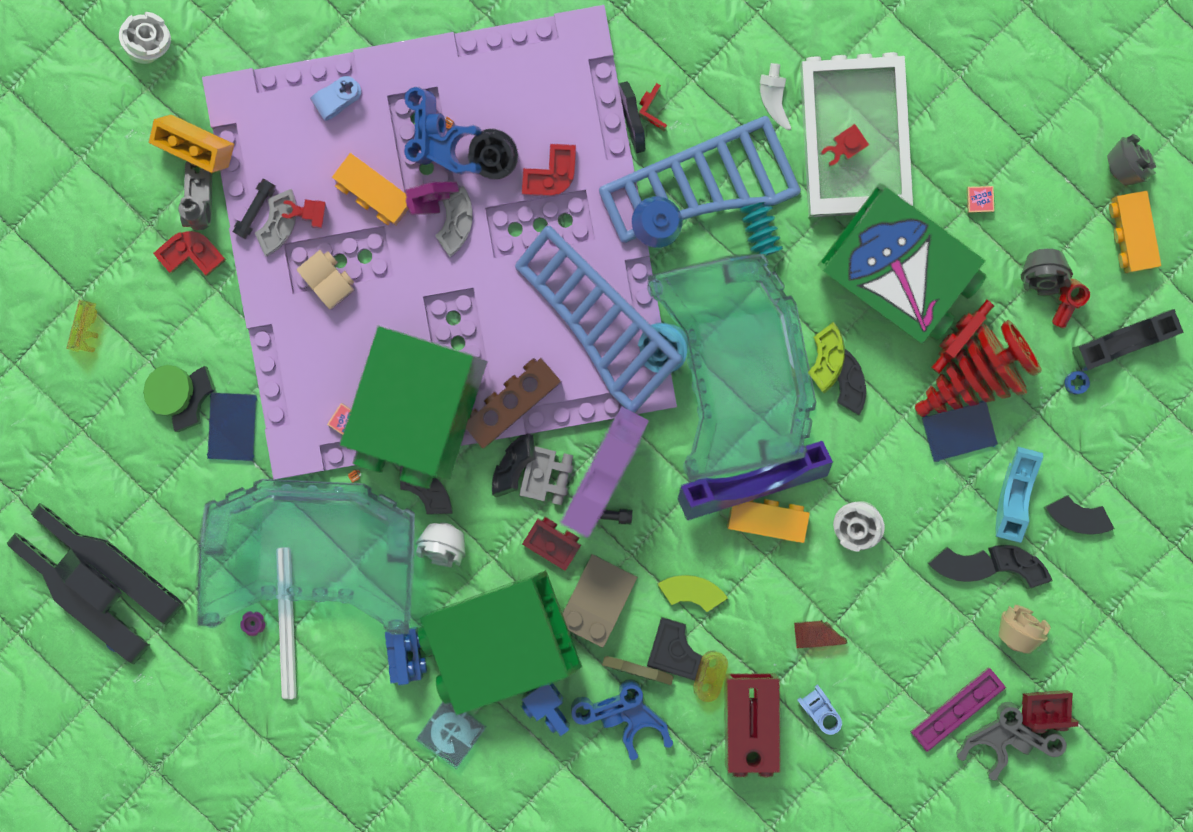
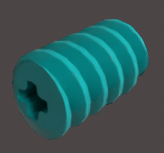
M765 202L752 204L740 209V213L748 214L742 219L743 223L751 224L745 228V232L753 233L747 240L749 243H756V245L750 248V252L758 253L754 258L771 255L783 249V246L774 244L781 238L780 236L772 235L778 227L769 225L775 219V216H767L766 213L773 208L772 206H764Z

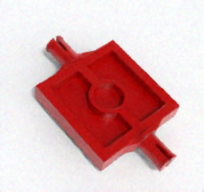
M985 300L978 311L972 314H964L955 325L958 328L957 331L951 335L948 334L939 345L942 348L938 353L940 357L931 367L935 372L940 374L984 322L986 316L994 307L990 301Z

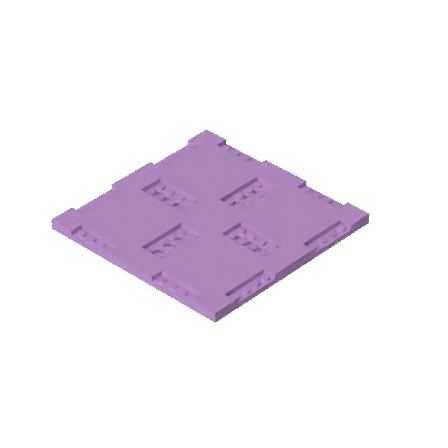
M605 5L555 13L554 16L456 34L450 32L355 49L350 53L255 70L249 68L202 77L213 133L234 143L229 167L220 170L230 223L229 232L246 328L249 330L265 420V435L273 480L354 465L352 462L356 451L340 446L342 434L327 424L341 403L351 409L378 326L453 349L451 346L452 339L455 336H462L465 339V347L458 351L488 361L473 409L476 408L478 411L486 405L484 400L494 391L499 394L506 388L503 384L515 374L518 378L524 373L523 366L531 359L535 358L538 361L542 358L562 382L495 440L616 418L622 405L610 394L580 341L548 301L515 268L516 262L540 234V232L535 231L533 228L534 221L538 218H543L547 221L548 226H551L650 325L661 323L648 246L643 244L638 238L627 243L620 241L599 194L601 186L635 172ZM343 76L352 77L361 86L362 94L360 98L343 109L337 116L324 121L310 98L316 92L329 86ZM347 84L345 92L349 95L352 91L351 86ZM419 87L433 93L436 97V114H443L445 118L449 117L453 120L452 127L475 125L480 127L481 131L485 129H498L510 135L515 141L518 150V161L513 172L502 179H489L476 173L456 174L433 161L431 162L434 165L433 172L430 175H423L420 172L421 164L408 160L404 154L406 143L411 139H415V125L411 122V116L415 111L408 108L405 104V94L410 88ZM475 135L464 136L456 145V158L462 165L470 164L468 160L469 145ZM550 144L576 145L575 174L567 190L556 196L522 195L523 168L549 169ZM349 153H352L404 193H406V189L431 182H457L458 189L462 186L466 189L472 205L473 219L468 238L460 250L450 258L435 236L443 228L446 220V208L443 201L438 202L440 213L411 215L410 210H408L397 226L392 222L387 226L376 217L378 212L373 208L364 209L355 202L358 197L349 192L345 195L335 187L337 182L332 176ZM262 179L276 185L272 197L292 189L297 206L304 207L305 199L326 202L322 229L311 228L312 222L304 221L302 217H296L293 231L288 240L279 250L268 257H265L255 232L260 230L268 220L270 211L269 196H267L250 226L253 229L250 236L248 235L244 239L232 232L235 228V223L237 220L242 221L258 193V190L255 188ZM625 188L611 193L624 225L627 231L633 229L632 215L634 208ZM569 214L573 219L572 225L567 228L561 227L558 223L560 215ZM512 223H519L523 227L522 233L517 237H513L508 233V227ZM548 239L527 266L538 276L560 249ZM319 250L324 254L329 251L334 258L338 254L345 255L347 258L346 266L337 268L340 273L346 271L355 282L351 285L354 291L332 310L323 303L296 270ZM362 250H369L372 253V259L367 264L360 263L358 255ZM566 257L545 284L556 295L578 267ZM585 275L562 303L573 314L596 285ZM604 293L579 322L587 335L614 305ZM457 311L460 313L461 320L457 325L448 324L446 318L449 312ZM623 312L617 316L594 343L601 358L633 323ZM641 330L607 367L614 381L620 377L640 354L638 341L643 333ZM643 365L621 391L633 401L657 373ZM671 374L636 411V414L677 407ZM532 377L525 379L523 382V388L527 392L535 391L538 386L537 380ZM509 394L504 398L506 408L513 409L517 406L518 398L516 395ZM495 411L487 412L484 416L485 423L489 426L495 425L498 422V414ZM466 430L461 446L476 444V440Z

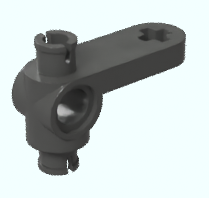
M186 161L184 197L181 199L178 208L181 224L183 227H190L194 230H204L211 224L212 173L203 168L200 169V173H196L193 168L197 166Z

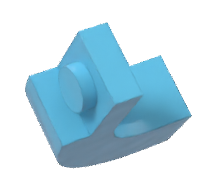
M1017 447L1012 464L1009 463L999 498L996 516V537L1019 543L1022 542L1029 523L1028 508L1031 491L1043 460V453Z

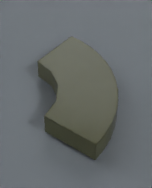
M609 656L604 657L602 666L672 685L673 676L660 670Z

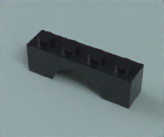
M1171 309L1075 346L1072 350L1080 370L1087 371L1133 351L1182 334L1184 331L1175 309Z

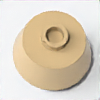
M1015 605L1014 608L1009 606L1007 611L1002 612L998 635L1010 649L1030 654L1048 639L1047 634L1051 629L1050 625L1046 620H1042L1040 623L1037 618L1032 616L1033 611L1023 606Z

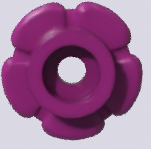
M249 611L243 615V619L240 622L242 631L246 632L249 636H257L259 632H263L266 624L261 613ZM251 621L255 622L254 626L251 625Z

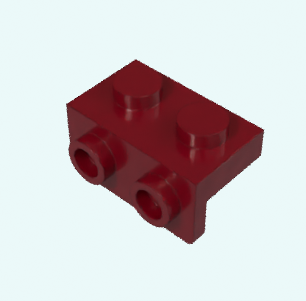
M544 517L543 520L538 518L522 545L566 571L582 545L578 543L579 537L568 530L565 533L557 530L558 524L547 517Z
M1068 690L1023 693V721L1021 724L1031 728V731L1036 733H1045L1047 729L1068 731L1069 727H1078L1079 721L1072 718L1073 693Z

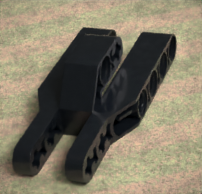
M39 503L31 515L71 549L56 564L18 533H14L7 542V545L43 575L53 600L122 658L131 664H135L151 644H148L135 632L136 629L134 627L127 626L116 617V612L109 611L122 595L121 590L165 625L181 609L183 602L111 542L80 534L51 509Z

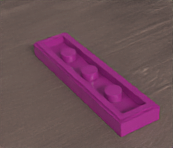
M988 667L910 732L928 752L1006 687L992 669Z

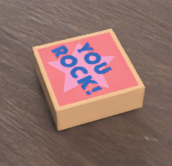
M993 186L967 187V213L994 212Z
M341 403L327 425L343 435L351 409Z

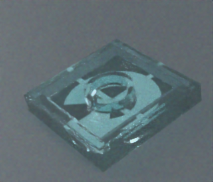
M441 702L415 740L457 769L487 726L467 712L456 715L452 704L446 705Z

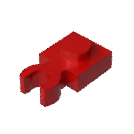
M856 124L834 137L833 141L836 146L825 147L821 151V155L827 152L834 154V160L828 163L829 167L837 164L841 155H844L846 160L868 147L869 144Z

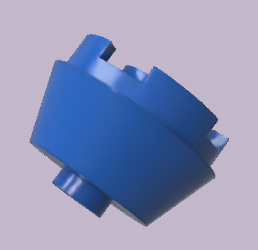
M659 196L649 197L641 201L633 212L632 228L634 234L647 246L654 248L668 246L681 233L683 224L681 212L667 198Z

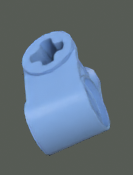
M343 76L316 92L310 100L323 120L327 121L357 101L362 94V89L352 77ZM347 84L351 86L352 91L349 95L345 92Z
M818 684L810 694L803 699H797L809 717L813 718L824 733L831 735L841 729L842 720ZM828 715L835 716L836 725L831 729L823 726V719Z

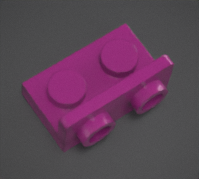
M431 182L406 189V205L411 215L440 213L438 202L451 199L450 194L459 192L457 182Z

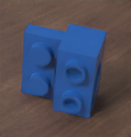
M418 627L387 630L385 632L390 683L404 685L409 684L411 681L422 680L423 673H427L426 659L421 658ZM407 651L413 652V659L411 661H408Z
M554 683L529 690L523 695V705L521 707L529 718L534 716L536 721L546 715L545 723L552 733L557 731L562 736L569 731L570 723L558 708L563 702V696Z

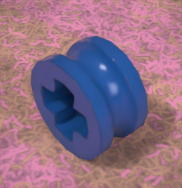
M1076 371L1067 375L1064 384L1068 392L1081 394L1089 388L1090 380L1084 372ZM1076 375L1080 376L1079 380H1083V385L1079 386L1078 390H1075V386L1071 385V380L1076 379Z

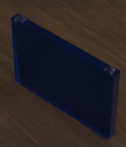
M211 393L207 459L253 461L257 395Z
M980 401L978 405H968L960 409L921 418L933 462H939L946 458L998 445L985 401Z

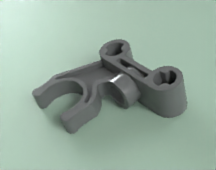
M1004 702L998 706V719L967 735L962 746L956 751V755L959 760L964 761L973 746L978 744L991 746L997 753V760L994 766L988 770V776L991 780H997L1000 772L1008 764V754L1006 751L1008 744H1011L1026 755H1029L1033 747H1036L1051 757H1059L1066 750V742L1061 733L1054 729H1047V732L1042 734L1032 732L1031 728L1021 724L1023 716L1018 706L1012 702ZM1008 711H1013L1015 716L1011 720H1007L1004 715ZM1059 739L1056 746L1053 744L1050 747L1047 746L1050 740L1055 741Z

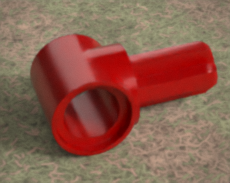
M1071 278L1070 287L1064 286L1060 288L1061 295L1059 300L1062 302L1052 319V323L1060 328H1065L1075 308L1080 309L1090 298L1089 289L1074 278ZM1075 288H1079L1078 294L1075 297H1071V292Z

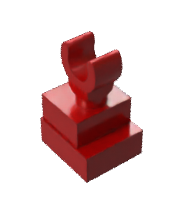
M305 199L304 207L297 206L290 200L283 202L284 205H290L293 208L292 213H283L281 215L283 218L302 217V220L312 222L311 228L322 229L326 202Z

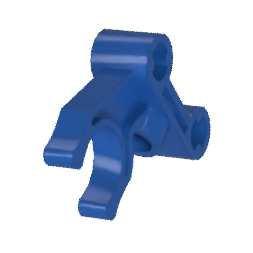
M419 87L410 88L405 94V104L408 108L415 111V139L409 140L405 145L404 154L406 158L422 165H427L434 161L460 175L466 173L479 174L481 166L475 163L462 165L456 158L455 149L459 140L464 136H479L482 132L481 128L475 125L467 127L454 126L445 135V117L443 114H436V97L434 94Z
M630 679L622 682L619 687V695L593 704L587 697H578L572 702V718L578 724L585 725L601 719L603 727L609 728L624 721L628 722L624 728L622 739L631 760L638 758V752L632 742L633 737L643 727L656 728L663 736L664 746L669 748L673 745L667 723L642 701V689L635 680ZM627 690H637L634 692L635 697L627 698ZM583 706L584 709H589V712L582 715L581 712H576V710Z

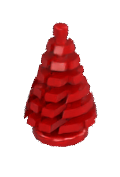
M1009 319L1002 324L1001 331L1008 344V347L1005 349L993 331H990L986 324H982L977 330L980 342L976 337L972 336L966 344L970 355L964 349L958 352L956 358L959 361L960 368L953 361L946 367L952 383L944 374H940L936 379L939 391L930 386L926 391L927 399L915 404L916 413L920 417H925L933 409L938 413L947 412L946 402L954 410L963 408L959 394H961L969 406L978 405L979 399L973 389L985 402L995 401L993 391L1001 399L1011 397L1009 391L1011 388L1017 395L1026 394V385L1014 361L1018 360L1027 373L1032 376L1041 373L1042 370L1035 354L1018 328Z

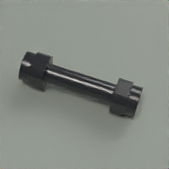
M265 179L258 183L255 188L258 190V193L242 221L237 220L233 233L244 239L248 235L250 236L253 230L250 227L267 196L271 198L274 194L276 185Z
M620 508V511L603 509L599 519L619 521V524L631 525L633 510Z

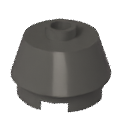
M1135 134L1127 138L1122 137L1107 155L1112 175L1125 186L1148 182L1150 177L1156 174L1152 170L1156 168L1152 154L1149 149L1145 151L1138 144L1140 138Z
M1039 249L1027 256L1021 273V280L1026 291L1034 289L1037 290L1038 295H1054L1059 293V288L1064 286L1070 287L1073 272L1061 251L1056 249Z

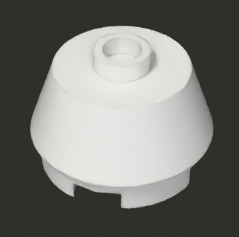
M145 12V15L133 17L130 15L119 30V40L129 58L138 63L148 64L156 61L166 53L171 43V35L164 24V20L154 13Z
M865 501L849 503L840 508L835 515L833 523L835 534L840 543L852 551L872 548L880 542L885 529L884 521L875 506Z
M448 523L429 524L416 541V555L419 558H423V555L428 556L432 559L431 563L435 565L452 567V564L455 562L456 565L460 566L462 558L465 557L464 534Z

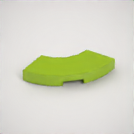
M834 322L813 337L817 344L818 356L814 366L808 373L823 393H826L838 379L845 359L844 340Z
M678 575L657 583L671 605L681 601H691L700 605L708 612L728 599L725 593L714 583L697 576Z

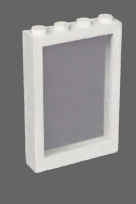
M890 52L882 54V57L872 58V54L857 55V59H847L846 55L832 56L831 60H821V57L806 58V61H802L800 65L808 217L855 215L879 183L888 187L913 206L905 56H898V53ZM856 124L869 146L846 160L844 155H841L837 164L829 167L828 163L834 160V154L827 152L821 155V151L827 146H836L833 138Z

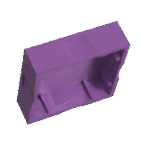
M621 406L561 520V524L589 538L630 461L649 420Z

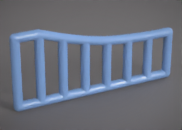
M762 116L599 188V194L619 239L623 243H627L637 237L633 229L627 231L611 193L625 188L635 210L641 202V198L634 183L648 177L655 195L668 199L657 173L670 167L688 205L687 209L680 210L682 220L722 210L743 208L760 202H765L764 206H775L798 196L801 192L772 123L767 116ZM763 128L789 187L777 194L774 192L749 133ZM740 138L765 197H749L726 143ZM717 148L739 199L723 200L703 153ZM694 157L713 202L698 205L680 163Z
M546 226L516 262L515 268L548 301L573 331L598 370L610 394L624 408L636 413L682 361V356L551 226ZM550 239L560 250L537 276L527 265L547 240ZM568 257L578 268L555 295L545 283ZM586 275L596 286L574 313L571 314L562 302ZM604 293L614 305L587 335L579 322ZM623 312L633 323L601 358L594 343L617 316ZM641 330L651 341L620 377L614 381L607 367ZM659 348L670 359L631 401L621 390Z

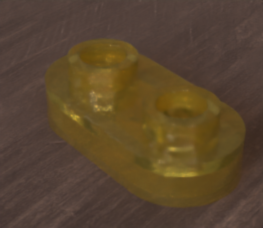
M708 651L703 655L694 682V693L704 702H712L718 698L727 671V658L718 651ZM712 659H716L714 667L709 666ZM708 683L709 689L706 692H703V685Z

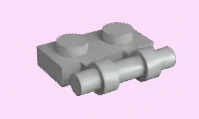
M534 446L536 459L526 465L520 496L545 501L548 491L554 493L552 503L562 505L564 495L567 496L568 492L566 485L569 473H572L574 467L572 466L573 455L564 453L562 463L554 461L556 451ZM552 469L559 470L556 485L549 484Z

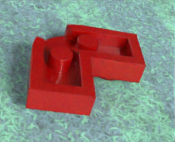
M550 144L549 169L523 168L522 195L556 196L567 190L574 179L576 145Z
M194 231L175 234L153 253L169 273H173L186 260L191 258L199 269L208 276L226 260L206 236Z

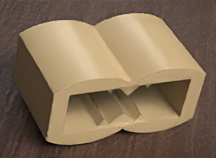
M319 250L296 270L323 303L332 310L354 291L351 285L355 282L346 271L340 273L335 265L338 262L329 251L324 254Z

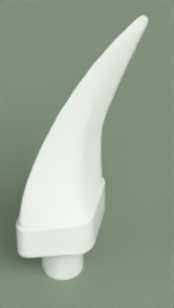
M770 63L769 75L761 74V98L770 116L786 130H791L790 123L782 106L786 78L779 77L781 64Z

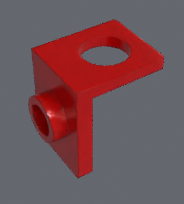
M656 83L651 93L646 91L639 103L642 106L639 111V117L665 132L667 124L647 113L661 88V85Z

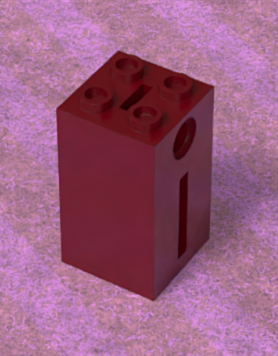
M775 673L724 674L725 767L727 772L732 773L733 777H747L748 773H758L759 777H773L774 773H780L779 678ZM749 688H754V698L749 697ZM750 752L758 753L754 760L746 759Z

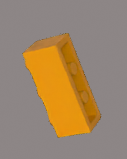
M174 115L154 119L148 142L211 173L229 167L234 143Z
M349 153L332 176L337 182L335 184L337 189L345 195L349 192L358 197L355 202L364 209L373 208L378 212L376 217L387 226L390 222L397 226L409 210L406 205V193L352 153Z
M1148 191L1112 198V203L1109 204L1111 218H1115L1116 223L1114 238L1116 243L1120 244L1121 253L1118 255L1120 267L1124 268L1125 274L1160 267L1161 261Z
M764 499L763 504L751 500L730 508L728 529L801 543L805 541L810 513L804 511V506L789 504V508L778 507V501Z

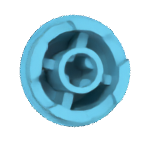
M652 324L651 326L682 356V361L673 370L676 371L683 365L687 356L688 339L681 328L673 324ZM642 333L638 341L640 353L651 341L644 333ZM658 348L644 365L649 370L657 373L670 358Z

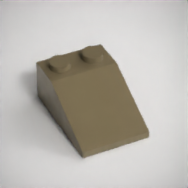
M592 554L562 613L568 630L603 648L636 582L637 576Z

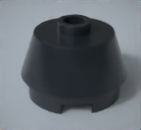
M498 129L482 130L479 136H474L471 140L468 160L469 163L481 166L480 175L489 179H502L511 174L515 169L518 161V150L515 141L507 133Z

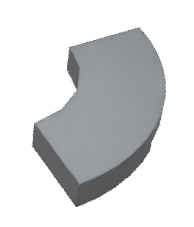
M464 186L459 188V192L450 194L451 199L443 201L446 208V220L443 228L435 235L450 258L463 246L472 226V205Z
M292 189L268 199L270 207L268 220L260 230L255 232L265 257L279 250L293 231L296 217L285 219L281 216L283 213L290 214L293 211L290 205H284L283 202L285 200H290L296 205Z

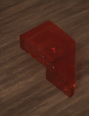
M818 620L794 623L797 648L833 646L848 643L847 639L837 633L828 622Z

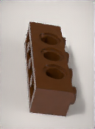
M535 358L531 359L523 366L524 373L518 378L514 374L503 384L506 388L502 392L497 394L494 391L484 400L486 405L478 411L476 408L472 410L466 430L483 449L562 382L542 358L538 361ZM529 377L535 378L538 383L536 390L533 392H527L523 388V382ZM509 394H514L518 398V404L513 409H508L504 405V398ZM489 411H495L498 414V422L493 426L487 425L484 421V416Z

